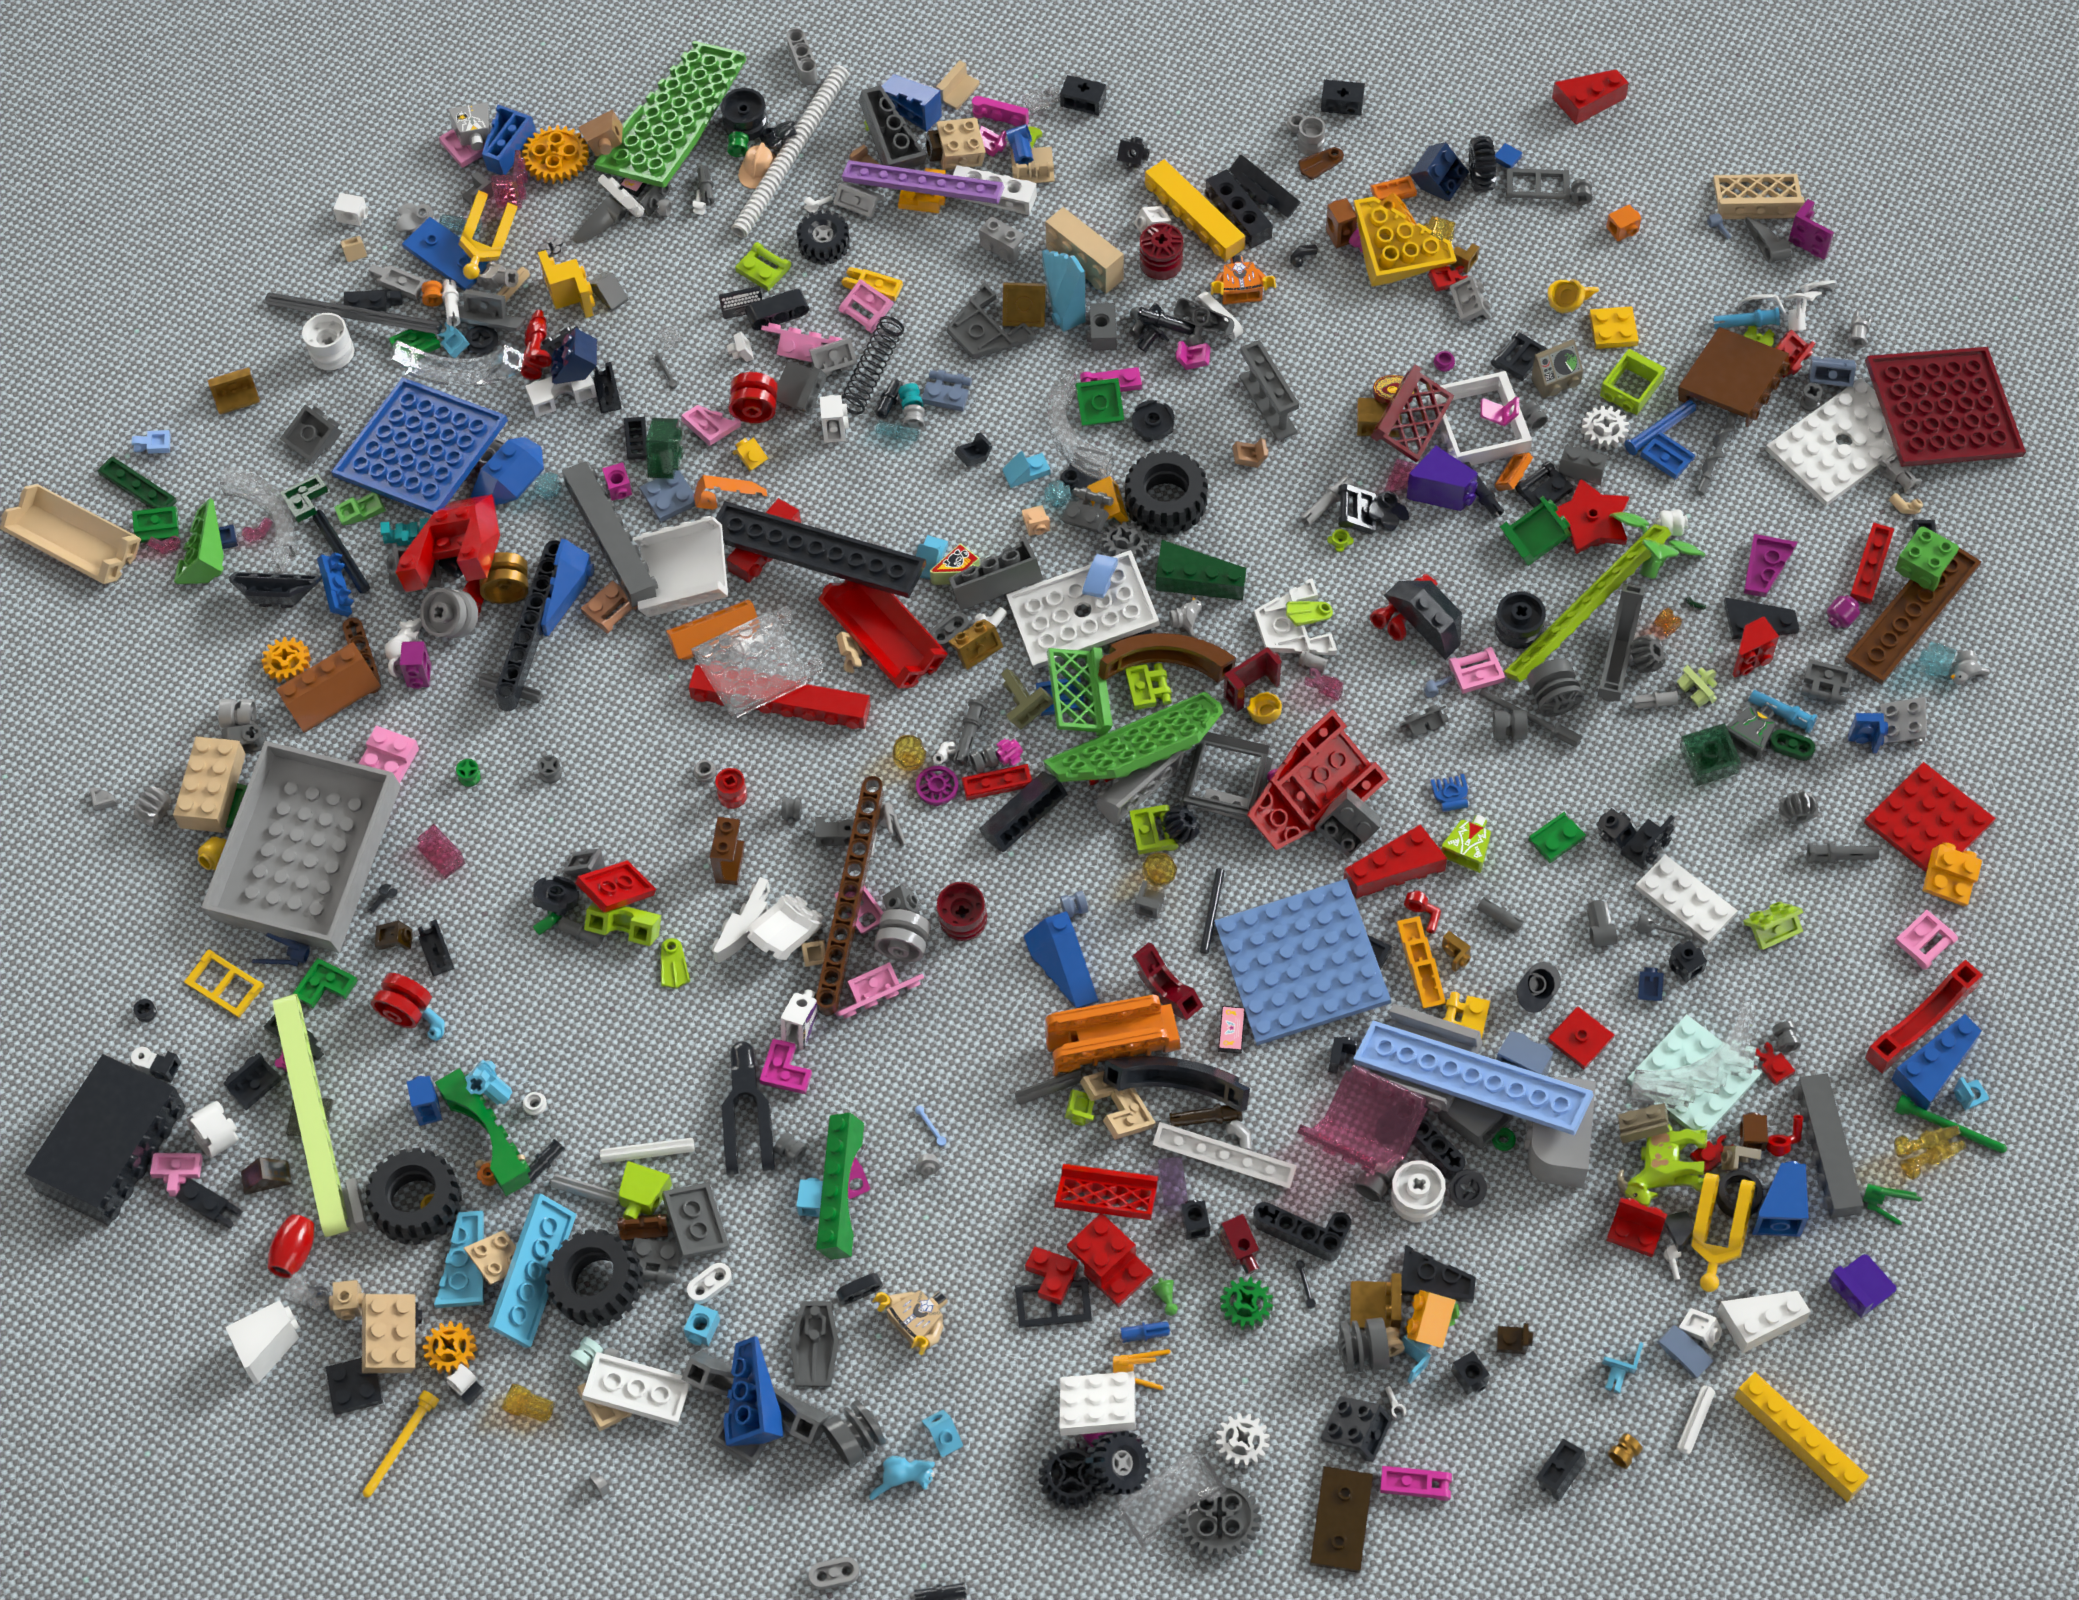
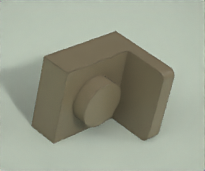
M1736 1145L1724 1146L1721 1154V1169L1726 1171L1737 1170L1738 1163L1750 1164L1751 1160H1760L1761 1150Z

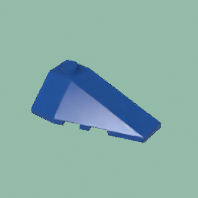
M561 539L555 557L554 565L557 566L556 577H551V597L546 599L541 622L544 636L550 635L585 588L589 577H592L594 573V564L591 562L590 554L566 539Z
M1067 911L1043 919L1024 935L1031 958L1043 968L1045 974L1056 983L1059 990L1076 1009L1099 1003Z
M754 1336L735 1344L731 1370L734 1376L732 1390H728L727 1396L730 1399L729 1411L724 1415L726 1446L764 1444L783 1437L781 1411L759 1339Z

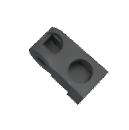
M815 817L816 847L849 846L854 821L846 819L841 822H825V817Z

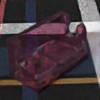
M432 824L428 830L417 838V841L420 843L417 845V849L445 879L465 865L462 853L435 824Z

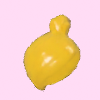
M1576 279L1554 281L1548 288L1549 305L1556 312L1562 314L1576 311L1583 304V301L1588 300L1593 294L1599 292V288L1584 287Z

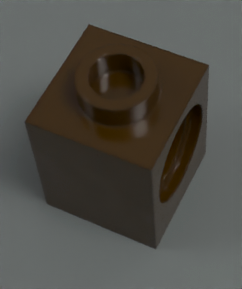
M938 130L927 132L925 147L930 162L941 161L943 149Z

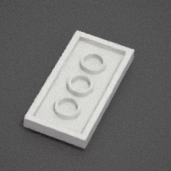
M1666 854L1635 885L1637 891L1688 931H1692L1706 945L1737 915L1738 910Z
M596 1352L582 1400L678 1426L690 1384L681 1380V1375Z

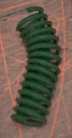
M1691 597L1685 598L1688 605L1700 608L1701 610L1706 609V604L1695 602Z

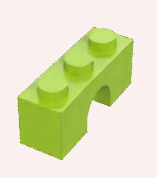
M593 902L586 911L584 930L602 935H607L610 931L615 930L629 933L628 941L651 946L659 936L662 915L627 906L604 913Z

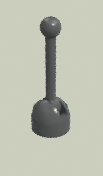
M1641 913L1636 928L1638 932L1649 933L1653 929H1658L1684 936L1687 940L1693 938L1692 931L1684 932L1657 925L1654 919L1646 914Z

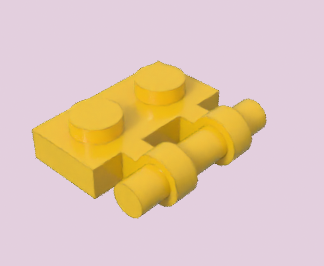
M1451 992L1450 999L1446 1001L1445 1008L1447 1012L1443 1020L1480 1031L1482 1039L1490 1000L1467 995L1466 1003H1460V994L1458 992ZM1456 1012L1463 1014L1461 1022L1454 1020Z

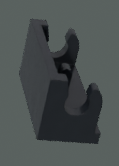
M605 363L604 371H599L596 366L593 369L595 376L593 377L601 414L621 410L622 407L612 363Z
M437 919L430 921V929L424 930L422 926L418 928L420 934L418 938L433 977L455 969Z
M1562 1439L1536 1476L1540 1489L1542 1491L1550 1490L1553 1498L1560 1501L1586 1464L1585 1451Z

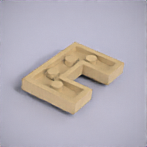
M1104 1071L1084 1076L1081 1079L1080 1084L1091 1101L1111 1096L1119 1112L1106 1115L1103 1120L1114 1140L1152 1129L1156 1124L1135 1088L1118 1091L1103 1082Z

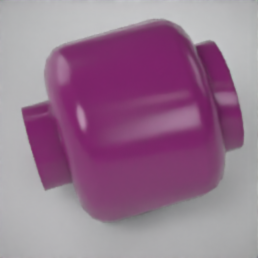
M1849 595L1836 597L1826 610L1829 617L1828 622L1837 629L1839 627L1849 628L1860 615L1859 603Z

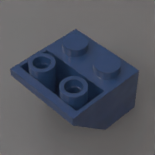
M1443 142L1428 146L1409 175L1421 190L1445 201H1450L1469 171L1449 145Z
M577 328L571 334H567L562 345L556 348L551 356L553 360L551 368L552 383L561 384L585 380L597 366V339Z

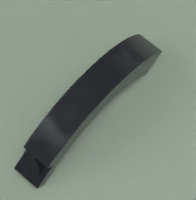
M1128 1056L1109 1059L1105 1062L1103 1082L1118 1091L1136 1087L1183 1089L1216 1099L1239 1112L1247 1110L1250 1088L1239 1083L1240 1077L1219 1068L1194 1061L1161 1056Z

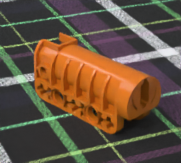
M1147 995L1055 1012L1045 1018L1046 1046L1049 1052H1053V1076H1058V1072H1070L1080 1069V1065L1092 1063L1093 1066H1098V1062L1139 1054L1151 1056V1052L1163 1050L1164 1053L1180 1050V1038L1172 1005H1161L1157 995Z

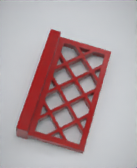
M1063 1164L1054 1207L1151 1220L1157 1195L1158 1176ZM1082 1192L1085 1194V1196L1082 1197L1077 1195ZM1108 1196L1110 1199L1104 1200L1101 1197ZM1068 1197H1070V1198L1072 1199L1071 1201H1069V1200H1062V1199H1065V1198H1068ZM1131 1199L1134 1202L1127 1203L1126 1200ZM1090 1201H1095L1096 1204H1091V1203H1088V1202H1090ZM1118 1204L1121 1207H1113L1112 1205ZM1142 1207L1146 1211L1137 1210V1208Z

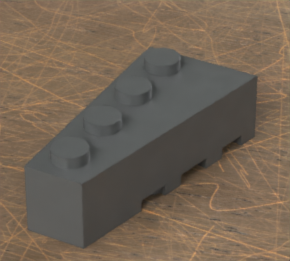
M879 85L861 90L858 101L881 164L906 169L923 165L928 154L924 148H921L914 133L910 132L902 116L900 117L895 109V105L882 86Z
M1026 537L1019 540V545L1013 548L1009 545L1002 549L1003 553L995 558L989 556L983 559L984 561L980 566L972 565L948 578L960 610L972 608L982 602L991 601L998 596L1014 592L1025 586L1034 585L1038 581L1043 580L1037 558Z

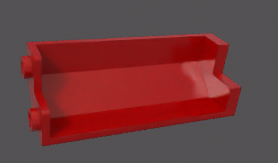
M844 580L842 583L827 584L818 598L823 606L898 689L914 687L919 683L918 678L926 673L931 675L936 672L948 656V653L892 593Z

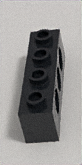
M1227 169L1206 179V189L1204 190L1208 200H1212L1216 208L1245 235V243L1251 249L1272 238V223Z

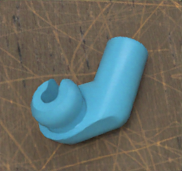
M427 1008L423 1012L422 1017L430 1023V1029L427 1032L428 1037L434 1041L440 1040L444 1035L445 1022L431 1008Z

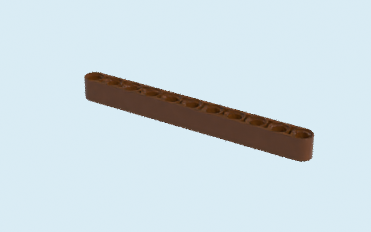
M876 776L866 777L861 786L816 994L818 1010L825 1016L835 1014L839 1007L884 796L882 781ZM871 787L878 788V790L875 792L868 791V789ZM866 808L874 809L871 813L863 812ZM861 829L869 830L866 834L859 833ZM856 850L865 851L862 855L854 854ZM852 871L860 872L857 876L849 875ZM848 892L856 893V895L851 898L845 896V894ZM844 913L851 914V916L847 919H842L840 917ZM840 934L847 936L844 940L835 939ZM834 956L842 957L838 962L831 961V958ZM831 977H835L838 979L833 984H829L826 982L827 979ZM825 999L833 1000L830 1005L821 1004Z

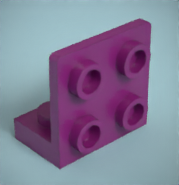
M1807 199L1794 217L1788 241L1825 260L1834 232L1812 221L1815 215L1813 211L1815 202Z

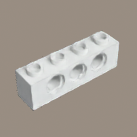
M958 165L953 174L955 176L1003 182L1005 187L998 204L966 199L960 200L1030 215L1037 197L1036 183Z

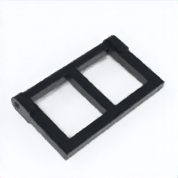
M1088 1278L1073 1280L1069 1287H1081L1084 1314L1058 1316L1057 1304L1050 1302L1052 1317L1026 1320L1023 1293L1039 1291L1042 1284L1015 1285L1014 1292L1016 1293L1019 1328L1092 1321Z

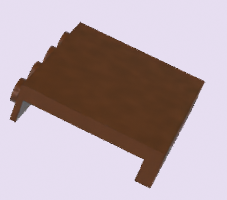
M1719 327L1678 386V400L1685 403L1690 397L1696 398L1746 418L1745 426L1749 427L1753 420L1756 421L1758 419L1762 406H1766L1769 402L1772 391L1777 390L1782 376L1787 375L1791 366V363H1789V353Z

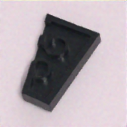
M1727 597L1724 599L1732 640L1742 639L1745 625L1763 616L1778 635L1798 634L1799 632L1796 611L1793 609Z

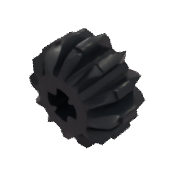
M1178 804L1162 816L1163 821L1161 824L1165 827L1164 832L1168 833L1169 838H1173L1176 844L1181 843L1184 845L1189 843L1200 833L1199 828L1201 826L1197 822L1198 818L1186 806L1182 807Z

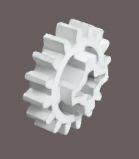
M1604 405L1601 406V410H1597L1594 407L1592 413L1587 412L1586 417L1582 421L1581 433L1585 434L1584 440L1590 439V446L1598 444V449L1605 446L1606 450H1609L1610 445L1618 448V443L1623 444L1629 432V422H1626V415L1620 416L1621 410L1614 412L1612 406L1608 410H1605Z
M1238 1413L1236 1420L1231 1416L1228 1417V1425L1223 1422L1220 1424L1222 1431H1217L1216 1437L1219 1439L1216 1441V1447L1221 1448L1219 1450L1220 1457L1226 1455L1225 1463L1228 1464L1234 1461L1235 1468H1238L1239 1464L1243 1463L1245 1469H1247L1249 1462H1252L1255 1466L1258 1465V1457L1264 1460V1451H1269V1444L1266 1442L1270 1441V1434H1264L1267 1427L1266 1425L1259 1426V1418L1252 1421L1251 1414H1248L1246 1419H1243L1241 1413ZM1231 1431L1233 1438L1229 1439V1442L1226 1443V1437ZM1259 1439V1446L1255 1450L1253 1444Z

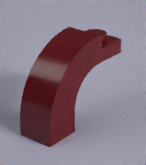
M1148 942L1131 956L1139 969L1137 973L1153 995L1159 996V1000L1163 1005L1171 1004L1173 1013L1176 1016L1187 1021L1204 1007L1194 988L1183 984L1170 972L1154 944Z

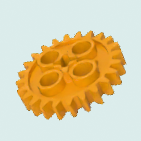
M557 125L552 130L551 126H548V131H544L541 128V134L534 132V139L527 138L528 144L523 145L522 160L526 171L530 172L531 177L536 175L537 181L543 178L544 183H547L550 179L552 184H555L556 180H559L562 184L564 178L571 181V175L578 177V171H584L583 165H588V144H586V140L582 138L580 132L575 133L574 128L568 131L567 126L560 130L559 125Z

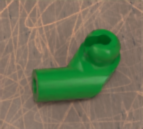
M547 911L548 916L535 924L533 928L538 935H541L559 922L563 915L559 916L551 911Z

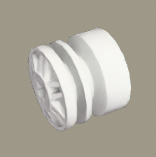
M322 313L312 317L304 325L302 336L311 360L316 367L323 370H336L350 362L355 349L346 324L339 315Z

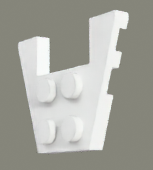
M1313 579L1305 581V584L1298 588L1294 587L1283 597H1277L1254 610V617L1265 648L1269 647L1272 652L1301 654L1302 651L1307 652L1309 650L1311 654L1337 655L1332 634L1308 638L1305 626L1296 627L1286 616V603L1288 601H1313L1318 599Z

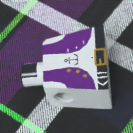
M805 990L803 995L795 993L781 1016V1040L795 1043L796 1048L804 1050L817 1019V1000L814 991Z

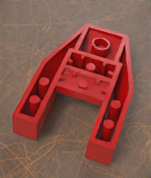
M493 495L452 501L444 508L434 512L400 557L396 574L406 592L426 589L435 560L458 556L456 562L466 581L488 577L500 538Z

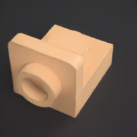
M1043 505L1022 510V517L1029 536L1041 535L1050 531V520L1045 514Z

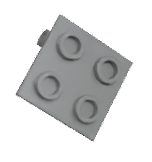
M1926 697L1880 704L1881 713H1884V722H1888V734L1884 736V744L1912 740L1914 745L1923 744L1925 737H1927Z

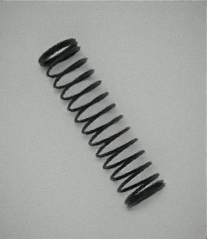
M883 316L879 319V323L873 331V336L870 337V342L867 343L866 349L857 363V368L854 369V374L851 375L850 381H848L847 387L844 389V394L841 395L842 399L846 398L853 405L862 407V411H854L847 407V412L851 414H863L865 407L868 405L867 400L871 399L870 394H873V388L877 386L876 381L880 380V375L884 373L883 368H886V362L890 360L889 355L893 354L892 349L897 347L896 343L900 340L899 336H902L904 332V326L894 317ZM883 319H888V320H891V321L897 323L899 326H897L896 324H894V323H892V322H887V321L881 322V320H883ZM882 323L892 324L896 326L901 332H894L890 329H887L882 325ZM882 329L892 336H897L898 340L894 341L890 337L880 334L878 330ZM875 336H881L884 340L894 343L895 346L891 348L888 344L878 341ZM872 342H877L882 347L890 349L891 353L887 354L884 350L874 347ZM869 349H874L878 353L888 356V359L884 360L878 355L871 354ZM866 355H871L876 360L884 362L885 366L881 367L876 362L868 360ZM862 362H868L876 368H881L882 372L877 373L874 369L865 367ZM859 368H865L868 372L878 375V379L875 380L871 376L861 373ZM856 375H862L866 379L874 381L875 385L871 386L867 382L859 380ZM852 381H858L862 385L871 388L872 392L868 393L865 389L855 386ZM849 388H856L858 391L868 394L869 398L864 399L861 395L852 393Z

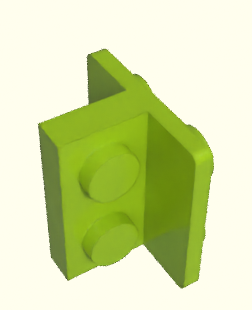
M1776 902L1769 906L1770 909L1751 913L1749 915L1750 918L1743 920L1745 926L1752 928L1759 949L1764 950L1803 932L1798 915L1803 913L1802 908L1792 904Z

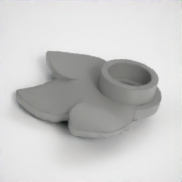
M412 203L403 204L397 209L401 217L397 220L396 231H412L413 233L429 217H434L432 208L427 204H420L418 206ZM426 211L424 216L419 215L421 212Z

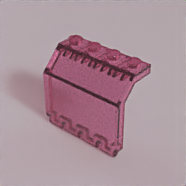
M1355 1064L1350 1072H1345L1324 1119L1313 1128L1300 1124L1297 1133L1305 1136L1303 1141L1315 1147L1318 1143L1323 1145L1322 1150L1333 1156H1336L1337 1153L1342 1154L1341 1160L1354 1166L1356 1162L1362 1164L1361 1169L1372 1175L1376 1171L1385 1175L1406 1156L1427 1111V1108L1424 1107L1426 1097L1414 1091H1409V1089L1397 1083H1389L1388 1079L1373 1072L1370 1074L1369 1070Z

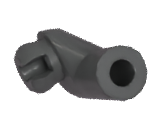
M1140 307L1132 308L1130 311V316L1135 320V324L1129 332L1135 338H1138L1145 328L1141 321L1137 320V312L1141 313L1139 311Z

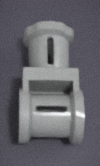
M491 261L487 264V269L483 274H479L477 281L488 290L492 288L499 289L501 285L515 287L518 283V273L515 269L505 270L502 265Z
M1896 452L1887 460L1878 462V468L1884 477L1889 478L1893 484L1899 482L1906 494L1914 492L1921 485L1922 481L1915 478L1910 472L1912 466H1900Z

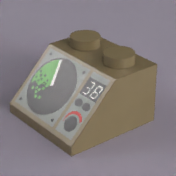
M1573 339L1535 354L1531 380L1543 398L1555 396L1560 391L1574 388L1581 383L1583 368L1576 343Z

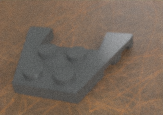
M985 282L980 286L977 294L970 298L964 310L961 309L947 327V333L972 359L1036 340V334L1025 323H1022L1006 334L982 308L995 301L997 295Z

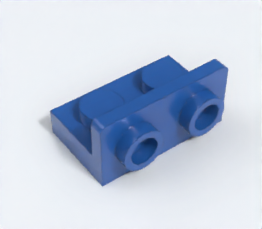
M1856 713L1848 732V741L1859 744L1871 742L1872 753H1877L1880 746L1884 744V736L1888 734V722H1884V713Z

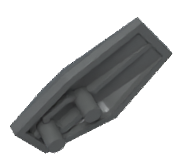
M802 1301L790 1338L795 1386L831 1387L839 1338L830 1301Z

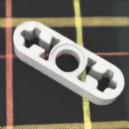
M1204 291L1195 297L1197 304L1233 319L1235 326L1231 335L1228 336L1230 339L1234 340L1243 334L1241 324L1208 292Z

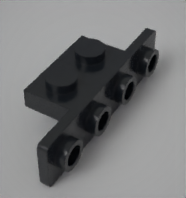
M1239 155L1229 169V172L1236 177L1235 179L1241 183L1240 186L1247 193L1252 191L1255 194V200L1262 205L1268 203L1287 218L1291 217L1301 203L1300 200L1243 155Z

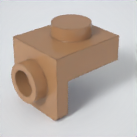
M1260 438L1256 444L1236 441L1232 445L1235 464L1258 468L1268 457L1265 439Z

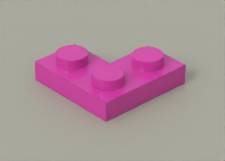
M772 1039L759 1080L760 1084L806 1095L812 1070L791 1065L796 1050L795 1043Z

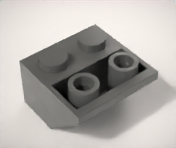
M1347 787L1331 802L1316 824L1315 829L1349 858L1380 829L1381 817Z

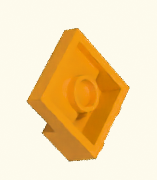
M925 168L927 172L946 174V170ZM901 190L898 209L939 213L941 205H945L946 197Z
M1942 843V845L1940 844L1932 849L1922 891L1965 907L1969 904L1973 883L1978 881L1982 860L1976 858L1977 854L1972 851H1963L1962 853L1955 850V845Z

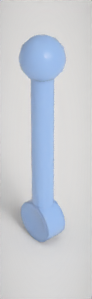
M920 1105L916 1106L915 1113L923 1118L937 1138V1145L940 1147L945 1146L946 1138L939 1135L925 1115L924 1108Z

